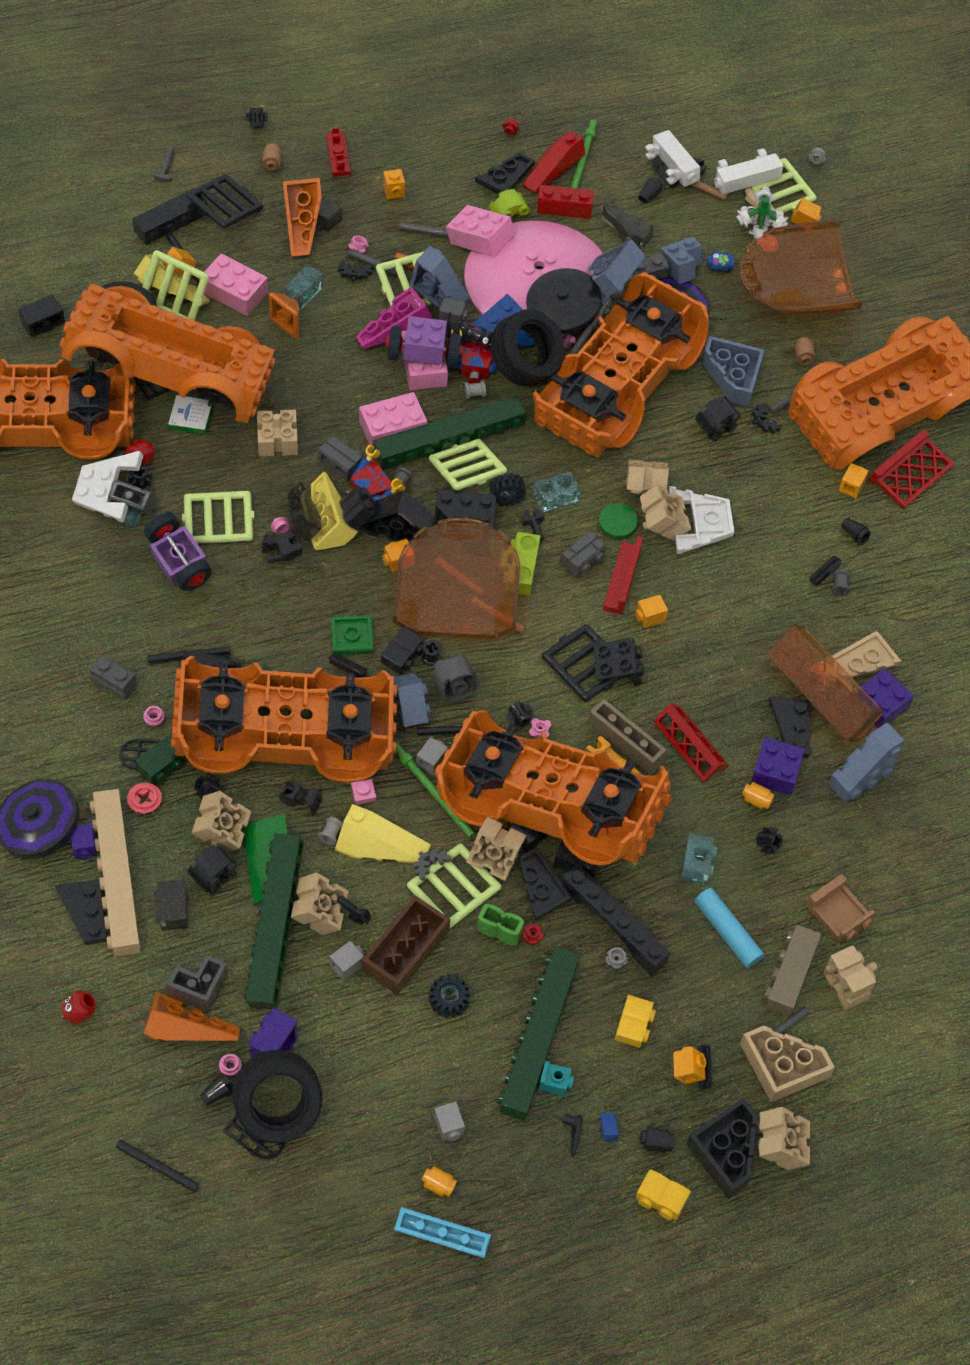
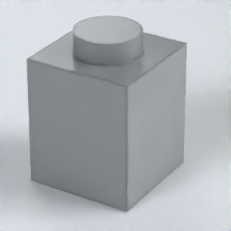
M430 737L416 755V764L419 768L434 776L435 769L444 760L448 747L442 741Z
M349 941L329 956L330 966L344 981L362 967V959L365 954L360 946H355Z
M457 1102L434 1108V1119L442 1141H455L461 1138V1135H464L465 1125Z

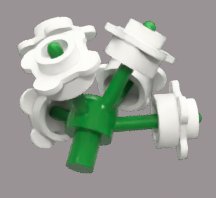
M763 187L760 192L754 193V199L758 202L757 208L743 206L741 211H737V223L740 226L744 225L746 228H748L750 223L754 225L753 230H749V234H753V237L758 240H762L765 236H770V233L767 232L769 226L775 229L774 232L777 230L781 232L783 229H786L788 224L786 222L788 217L785 218L782 211L770 210V203L775 201V195L771 194L769 187ZM758 215L761 216L759 225H755Z

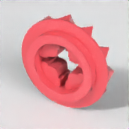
M139 783L132 787L127 795L129 808L133 809L135 813L139 812L143 815L149 812L153 813L157 807H160L162 800L160 790L151 783ZM148 796L149 802L145 801L141 804L140 797L145 798Z

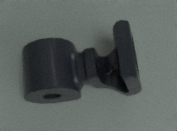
M288 781L280 793L279 799L291 807H294L298 802L303 805L307 803L310 808V814L314 816L322 802V793L316 788L305 789L303 792L301 785Z

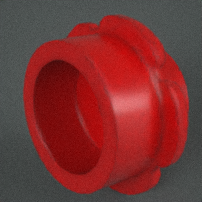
M507 119L502 124L504 132L508 135L517 134L519 131V123L514 119Z
M529 924L524 927L522 937L526 943L536 945L543 939L544 933L539 925Z

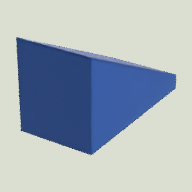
M600 1113L603 1141H617L619 1133L615 1113Z

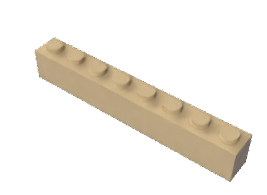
M119 789L93 792L94 801H90L91 814H96V819L92 820L94 833L98 832V838L94 839L96 852L100 851L101 858H97L98 871L103 870V877H99L101 890H105L106 896L102 897L103 910H108V916L104 917L106 930L110 929L111 936H107L108 950L113 949L114 957L141 953Z

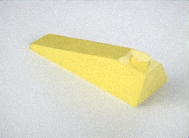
M145 255L134 272L142 284L145 280L143 279L144 272L148 271L152 255ZM162 260L158 262L151 286L157 289L161 288L167 269ZM173 273L168 293L177 295L183 275ZM188 284L184 299L193 302L197 287ZM203 294V298H205L203 305L208 304L210 300Z
M323 472L311 484V504L314 505L313 514L310 515V520L313 521L310 537L315 550L344 546L358 533L357 530L346 523L340 506L341 497L326 472Z
M352 804L343 822L335 851L354 859H362L364 857L375 858L377 861L389 859L402 863H415L420 857L419 853L421 851L423 853L428 852L431 844L374 812Z

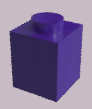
M92 823L77 825L71 836L74 858L87 860L96 856Z

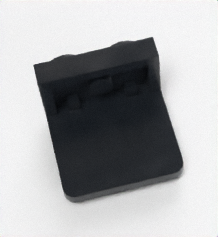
M633 637L600 643L594 646L595 671L598 681L630 676L634 686L642 684L641 676H644L643 664H640V658H643L641 646H637Z

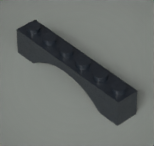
M579 864L562 877V883L572 896V899L600 917L618 935L636 962L651 977L668 963L670 952Z

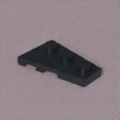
M519 152L503 161L502 165L488 169V172L483 175L475 176V182L497 194L513 189L534 166L535 160Z
M770 696L769 703L773 708L776 723H778L782 742L804 748L802 758H808L810 752L811 701Z
M537 847L518 857V863L535 921L572 901V896Z
M99 879L55 886L84 944L90 945L107 942Z

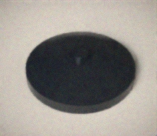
M572 268L556 269L540 276L531 285L526 297L527 310L534 309L546 314L557 324L562 334H569L587 327L598 316L602 305L601 290L592 279L593 277L586 272Z

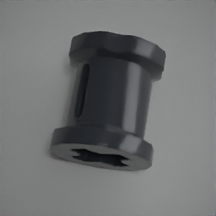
M435 640L425 642L422 660L426 665L434 666L441 659V645Z

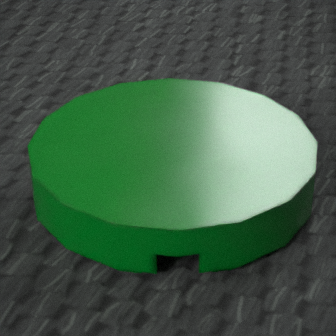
M611 504L601 510L598 524L602 533L609 538H628L635 533L638 518L635 511L629 506Z

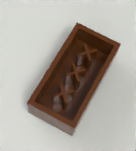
M415 895L362 959V971L398 995L449 932L451 919Z

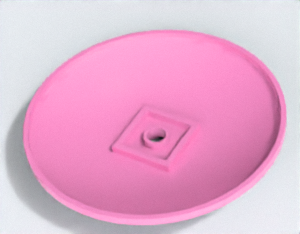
M547 221L512 223L515 235L495 256L471 250L465 264V289L472 305L481 315L487 312L507 293L524 310L527 309V293L531 285L540 276L562 268L578 269L591 276L588 267L603 252L592 240L582 233L558 223ZM541 266L543 267V269L538 270L535 267ZM601 290L602 304L606 305L610 295L606 296Z

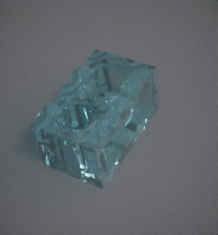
M571 472L560 473L554 477L535 482L533 494L542 512L579 501L580 488Z

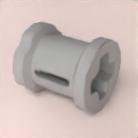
M481 380L480 383H464L466 399L477 396L486 397L484 380Z
M334 817L327 818L324 830L318 835L319 840L327 845H335L337 842L336 837L343 823Z

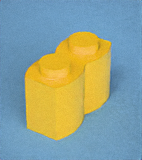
M628 995L615 1040L638 1048L641 1047L642 1042L647 1043L650 1030L646 1029L648 1022H653L656 1010L652 1009L654 1002Z
M649 1169L637 1191L636 1199L639 1200L638 1203L647 1209H651V1207L657 1209L663 1218L677 1220L690 1197L691 1191L669 1180L662 1174Z

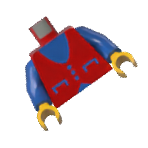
M468 341L460 343V346H463L462 358L458 357L457 369L461 370L463 377H468L470 384L479 383L480 379H488L490 373H494L497 370L490 348H485L482 344Z
M368 445L366 448L367 457H363L351 476V489L346 491L345 495L358 485L361 488L365 487L370 492L372 502L397 492L405 491V486L402 485V481L398 478L391 482L377 462H372V458L379 457L380 451L376 449L371 454L375 446Z

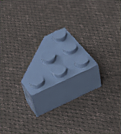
M630 239L597 256L588 267V270L593 277L592 279L606 296L614 293L617 295L624 289L623 285L633 277L632 273L641 267V261L645 255L634 241Z
M430 245L416 260L409 286L439 310L445 297L452 298L454 301H464L467 305L469 295L440 250L434 249Z
M709 336L702 364L731 403L749 407L765 350Z
M888 722L873 731L866 738L867 741L862 745L861 749L857 748L846 759L847 762L843 765L842 771L839 768L832 774L829 786L844 802L851 798L855 800L862 794L863 790L873 788L878 783V780L881 778L886 779L894 772L893 767L898 762L897 757L902 751L901 747L904 739Z

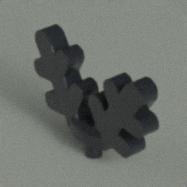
M340 261L338 271L341 272L342 277H348L352 279V282H355V280L360 278L367 279L368 274H372V264H367L366 266L362 264L361 270L356 268V273H354V268H350V263L345 264L343 261Z
M767 404L757 405L753 409V425L756 424L758 427H761L764 432H768V429L771 433L781 430L782 426L776 424L775 420L769 423V419L766 418L769 412L766 409Z

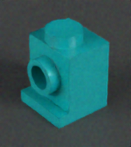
M545 1061L539 1090L565 1096L567 1089H572L574 1076L570 1075L571 1069Z

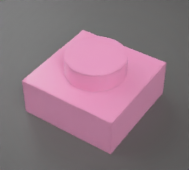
M372 779L351 783L355 805L376 801Z

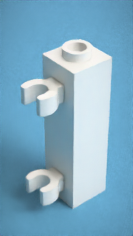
M669 130L654 135L653 144L645 146L649 152L645 155L649 160L654 159L658 155L669 168L666 171V174L669 176V178H666V181L669 184H674L679 180L685 187L700 181V166Z
M763 148L757 150L759 156H756V159L728 166L725 159L719 160L718 164L720 167H717L716 178H714L715 187L719 188L723 195L780 179L783 164L777 154L767 155L766 150Z

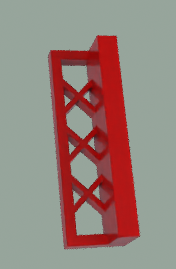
M637 536L635 545L622 542L603 610L620 615L623 614L641 552L643 537Z
M669 704L653 720L703 782H706L716 771H724L729 766L679 705ZM668 714L672 718V727H666L661 722ZM676 730L684 732V743L676 740ZM689 745H694L697 748V758L689 756ZM701 761H707L712 766L706 774L701 770Z

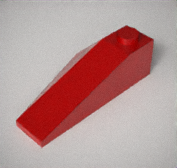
M569 131L547 147L522 184L523 187L536 194L539 192L540 185H548L585 155L583 138Z

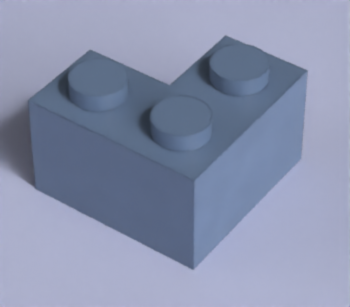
M694 237L686 238L661 248V254H663L669 265L668 274L679 284L696 278L695 267L703 264L702 245Z
M415 673L394 677V684H397V695L394 699L398 705L401 724L404 727L429 722L428 715H431L429 704L425 703L424 697L427 695L426 684L422 683L421 678H418Z

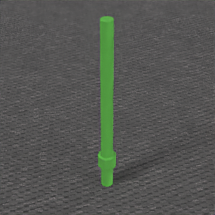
M594 119L590 121L589 127L585 131V155L578 161L570 188L578 189L590 145L596 135L597 121Z
M396 742L395 753L399 756V761L404 767H408L463 832L469 838H472L476 832L467 822L453 814L446 805V802L440 799L437 787L414 762L413 756L409 752L406 753L399 743Z

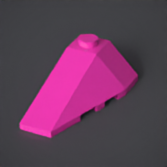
M412 287L396 296L392 300L393 304L387 310L383 309L380 312L381 316L376 321H371L356 336L363 349L385 343L387 336L390 337L391 327L394 325L400 326L402 331H407L409 316L433 319L427 306Z

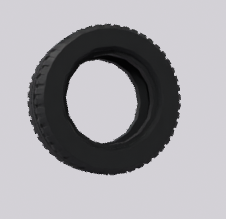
M524 309L502 319L496 325L491 337V354L497 369L506 379L517 385L531 386L552 377L558 372L563 363L565 344L559 327L549 316L538 310ZM519 330L528 332L538 346L539 359L536 366L527 363L518 350L516 339Z
M278 1049L259 1053V1055L249 1059L235 1077L236 1080H234L232 1088V1100L236 1115L242 1127L256 1139L273 1144L290 1142L292 1139L296 1140L302 1134H306L310 1127L314 1126L319 1113H321L323 1093L318 1077L309 1062L294 1052L280 1051ZM276 1075L289 1076L298 1081L302 1087L301 1100L296 1108L289 1114L277 1118L267 1117L259 1113L252 1105L253 1094L258 1085L268 1077Z

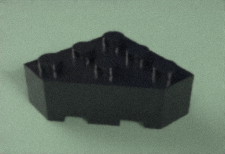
M437 489L435 517L448 529L447 532L457 542L460 541L470 555L490 557L497 495Z
M403 490L372 501L374 515L360 527L371 536L377 537L378 534L389 536V540L396 542L407 539L410 542L416 543L417 547L426 548L438 543L444 524Z
M744 1098L691 1133L686 1143L728 1199L747 1187L751 1178L758 1115Z

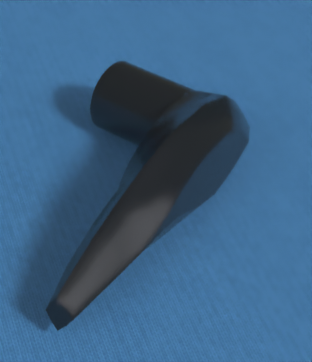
M565 1114L563 1123L572 1125L571 1156L574 1157L581 1135L583 1118L582 1115L574 1117Z

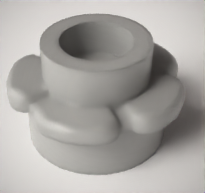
M822 148L811 150V154L808 157L813 164L820 165V163L825 162V151Z
M618 947L609 950L606 957L607 964L612 965L615 969L626 965L628 960L625 951Z

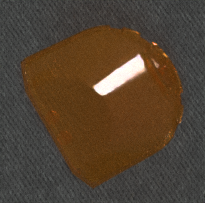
M839 219L770 229L764 232L763 236L756 240L754 238L747 245L744 255L741 256L740 277L745 289L754 299L770 309L788 314H813L862 309V300L856 299L846 265Z
M470 518L440 520L437 525L430 528L426 526L414 534L413 540L404 546L399 558L392 615L393 623L401 628L405 626L418 635L497 639L516 630L520 562L517 551L510 544L509 538L500 530L495 531L490 528L488 523Z

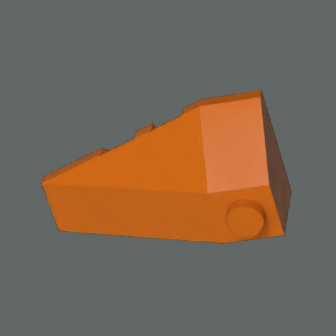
M320 178L284 181L283 189L291 257L310 255L322 199Z
M158 992L155 993L144 1034L148 1035L151 1039H162L165 1041H238L240 1027L216 1016L208 1018L202 1013L203 1010L197 1007L191 1010L183 1006L184 1002Z

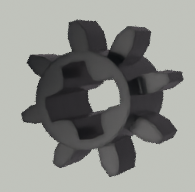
M250 108V113H246V122H250V126H264L263 122H268V113H263V108Z
M140 466L139 471H129L128 483H132L133 486L139 487L142 490L147 486H151L150 480L153 479L152 472H148L147 466Z
M518 701L508 709L509 717L507 719L513 725L516 724L517 726L524 727L533 719V709L529 703L524 704Z
M207 773L206 777L200 776L196 780L194 788L199 798L202 799L205 795L221 791L220 780L216 778L217 776Z
M763 827V831L757 834L756 843L759 847H762L761 852L776 853V850L780 849L783 838L782 835L777 834V828Z

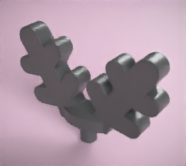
M435 848L432 852L423 853L421 851L418 861L413 864L414 874L423 881L426 879L425 875L430 874V862L426 860L430 859L431 864H435L436 860H438L439 864L443 865L444 862H451V856L447 855L446 850L440 853L438 848Z

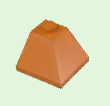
M271 292L269 294L270 319L297 340L299 338V304L295 299H291L286 294Z

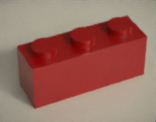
M540 185L537 213L591 219L594 191Z

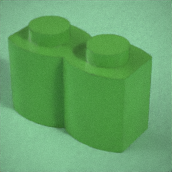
M484 904L478 916L477 929L484 935L497 937L507 945L517 946L523 933L524 920L515 914L504 913L497 906Z

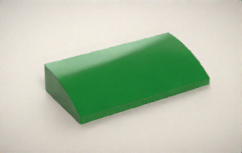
M285 815L261 819L243 827L254 905L263 902L262 886L263 882L267 881L266 863L270 861L271 857L269 852L270 842L274 840L275 833L288 834Z

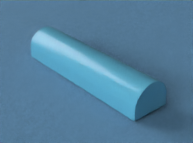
M708 888L697 896L695 904L746 969L764 959L765 954L713 888Z
M403 1207L400 1209L394 1231L481 1258H485L491 1239V1234Z

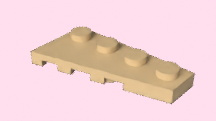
M875 631L814 665L811 671L820 683L825 686L883 670L884 668L898 666L901 660L878 631Z

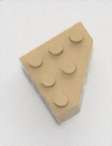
M761 1026L744 1033L740 1043L770 1102L831 1078L835 1069L825 1048L818 1045H809L802 1042L801 1039L788 1034L782 1035L766 1026Z

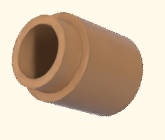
M270 143L263 150L262 165L267 170H277L281 163V150L277 144Z
M807 337L799 338L795 344L797 362L800 365H810L816 359L813 342Z

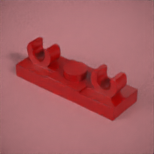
M332 127V132L326 133L332 177L350 176L344 131H339V127Z

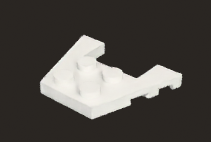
M137 451L82 466L72 501L76 505L94 512L103 513L104 516L113 517L119 522H124L128 510L127 504L111 502L109 494L115 480L118 479L120 470L139 471L143 454Z
M669 486V494L673 492L683 498L684 505H691L695 534L675 536L677 554L734 535L729 499L709 494L704 496L694 494L691 490L681 491L677 490L674 486Z

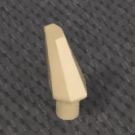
M747 188L745 190L747 195L745 200L757 208L758 202L754 199V193L751 188Z

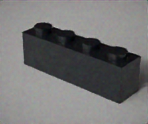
M187 192L132 218L134 232L145 245L165 236L167 232L172 233L204 217L200 209L186 198ZM201 194L196 196L207 205L206 199Z

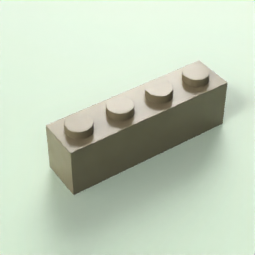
M605 699L600 701L590 711L588 725L648 774L651 775L664 762L667 749Z
M796 925L794 932L789 931L785 941L789 946L787 950L782 949L778 959L782 964L780 969L775 967L771 980L775 981L773 987L768 986L764 996L768 1000L765 1008L788 1017L791 1016L821 937L820 933L800 925Z

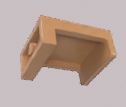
M840 874L810 895L806 904L807 908L839 944L845 940H852L860 929L863 928L865 930L869 928L874 922L873 918L876 913L873 909L868 911L845 886L847 879L843 874Z

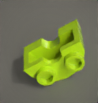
M515 189L499 193L500 197L495 202L491 201L489 206L492 212L510 216L511 218L514 214L524 216L531 213L530 207L522 193L516 192Z

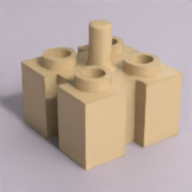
M280 410V414H273L272 411H257L259 457L274 456V452H282V456L298 455L296 410Z
M628 459L627 490H630L631 493L643 495L656 485L667 489L668 464Z
M656 485L640 496L641 508L646 514V522L643 523L644 529L660 533L663 537L672 541L675 540L676 535L685 534L691 530L688 516L684 514L686 508L681 496L673 492L669 494L667 489Z
M221 791L205 795L199 808L202 817L196 818L192 834L203 841L211 840V845L217 847V843H220L228 852L240 849L244 837L241 828L247 826L251 811L239 803L232 805V798Z
M487 817L477 834L475 844L466 862L481 870L485 866L491 869L490 874L505 881L514 866L526 835L512 828L509 831L502 829V823Z
M314 873L299 878L296 891L299 900L294 901L291 918L303 925L309 923L310 928L321 935L341 930L344 914L340 913L342 906L337 903V898L342 895L347 899L348 890L338 884L329 885V879L319 873Z
M853 945L831 955L828 960V966H826L823 972L831 988L836 990L837 997L845 1010L869 999L871 990L876 984V977L873 971L878 969L875 962L864 966L863 955Z
M784 1107L760 1112L759 1129L763 1134V1138H760L757 1142L759 1156L770 1162L775 1161L776 1165L786 1170L810 1165V1147L807 1146V1139H810V1121L801 1116L793 1117V1112Z

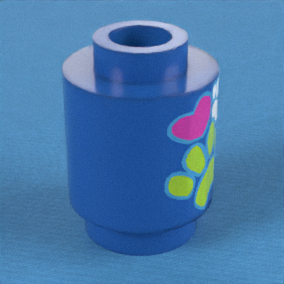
M712 252L711 255H708L707 266H710V270L728 272V270H733L734 255L724 252Z

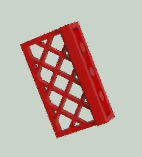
M925 429L920 431L880 465L868 479L872 485L877 484L902 509L907 507L954 465L927 438L929 433ZM926 445L931 450V455L922 454V447ZM910 458H919V465L910 464ZM923 459H932V466H923ZM936 460H942L947 466L945 468L936 467ZM905 468L907 476L898 475L897 469ZM910 469L919 470L920 477L911 476ZM924 471H933V478H924ZM894 479V487L888 486L884 480ZM898 480L907 481V488L898 487ZM911 481L920 482L921 488H911ZM899 492L908 493V500L904 502L899 497Z

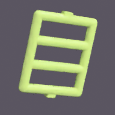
M782 158L780 161L788 172L782 174L780 179L749 187L753 193L760 192L763 187H771L793 178L797 185L774 193L775 201L801 190L807 196L804 199L810 202H814L817 199L813 191L786 158ZM801 199L775 210L778 212L782 211L783 213L793 212Z
M155 250L148 271L144 272L143 279L145 280L142 287L148 291L150 290L159 260L168 263L156 300L157 307L195 321L199 306L203 305L205 299L203 294L209 275ZM176 267L183 270L184 274L173 307L170 309L163 306ZM193 275L199 278L200 282L189 315L186 317L180 314L179 311L190 277Z
M423 252L384 262L376 266L382 283L381 290L383 295L386 294L390 306L393 304L392 300L395 296L385 270L395 267L403 290L406 291L410 286L402 265L412 263L415 266L416 260ZM422 299L426 306L432 304L427 299Z
M475 439L461 445L455 444L452 448L429 456L430 462L454 490H460L475 484L481 485L486 483V480L507 473V468L481 439ZM476 447H478L479 449L478 451L469 453L467 455L441 463L440 461L441 459L465 452ZM485 456L487 457V460L452 472L448 471L450 468ZM491 466L496 467V469L473 476L471 478L459 482L456 480V478L477 472L479 470Z
M249 491L191 493L184 495L182 523L185 524L197 544L253 540L254 511H252L251 493ZM231 499H243L245 533L233 534ZM212 500H224L225 534L213 535ZM192 501H204L205 535L193 536Z
M458 844L447 852V855L451 856V860L461 854L467 861L470 851L463 844ZM437 860L435 864L430 865V874L425 875L426 879L458 911L450 917V928L501 889V884L490 874L485 866L481 870L471 865L490 885L488 889L481 893L452 862H444L443 865H440ZM443 866L473 896L474 899L466 906L434 874ZM419 876L414 877L407 883L408 889L414 895L444 914L418 887L423 882Z

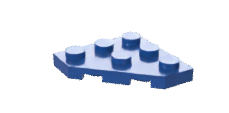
M507 293L472 325L484 327L487 331H494L496 325L502 319L523 309ZM519 330L516 339L517 346L532 348L536 344L534 338L528 332Z

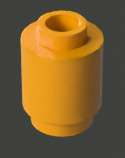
M752 782L751 785L746 784L742 795L745 796V802L767 810L775 794L771 793V790L755 782Z
M435 1166L432 1169L427 1168L421 1181L425 1182L424 1188L441 1197L444 1195L450 1197L457 1183V1180L453 1179L451 1174Z

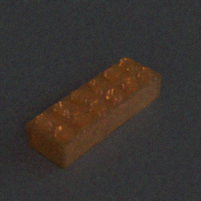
M792 625L767 653L768 657L847 742H857L884 713L804 626Z

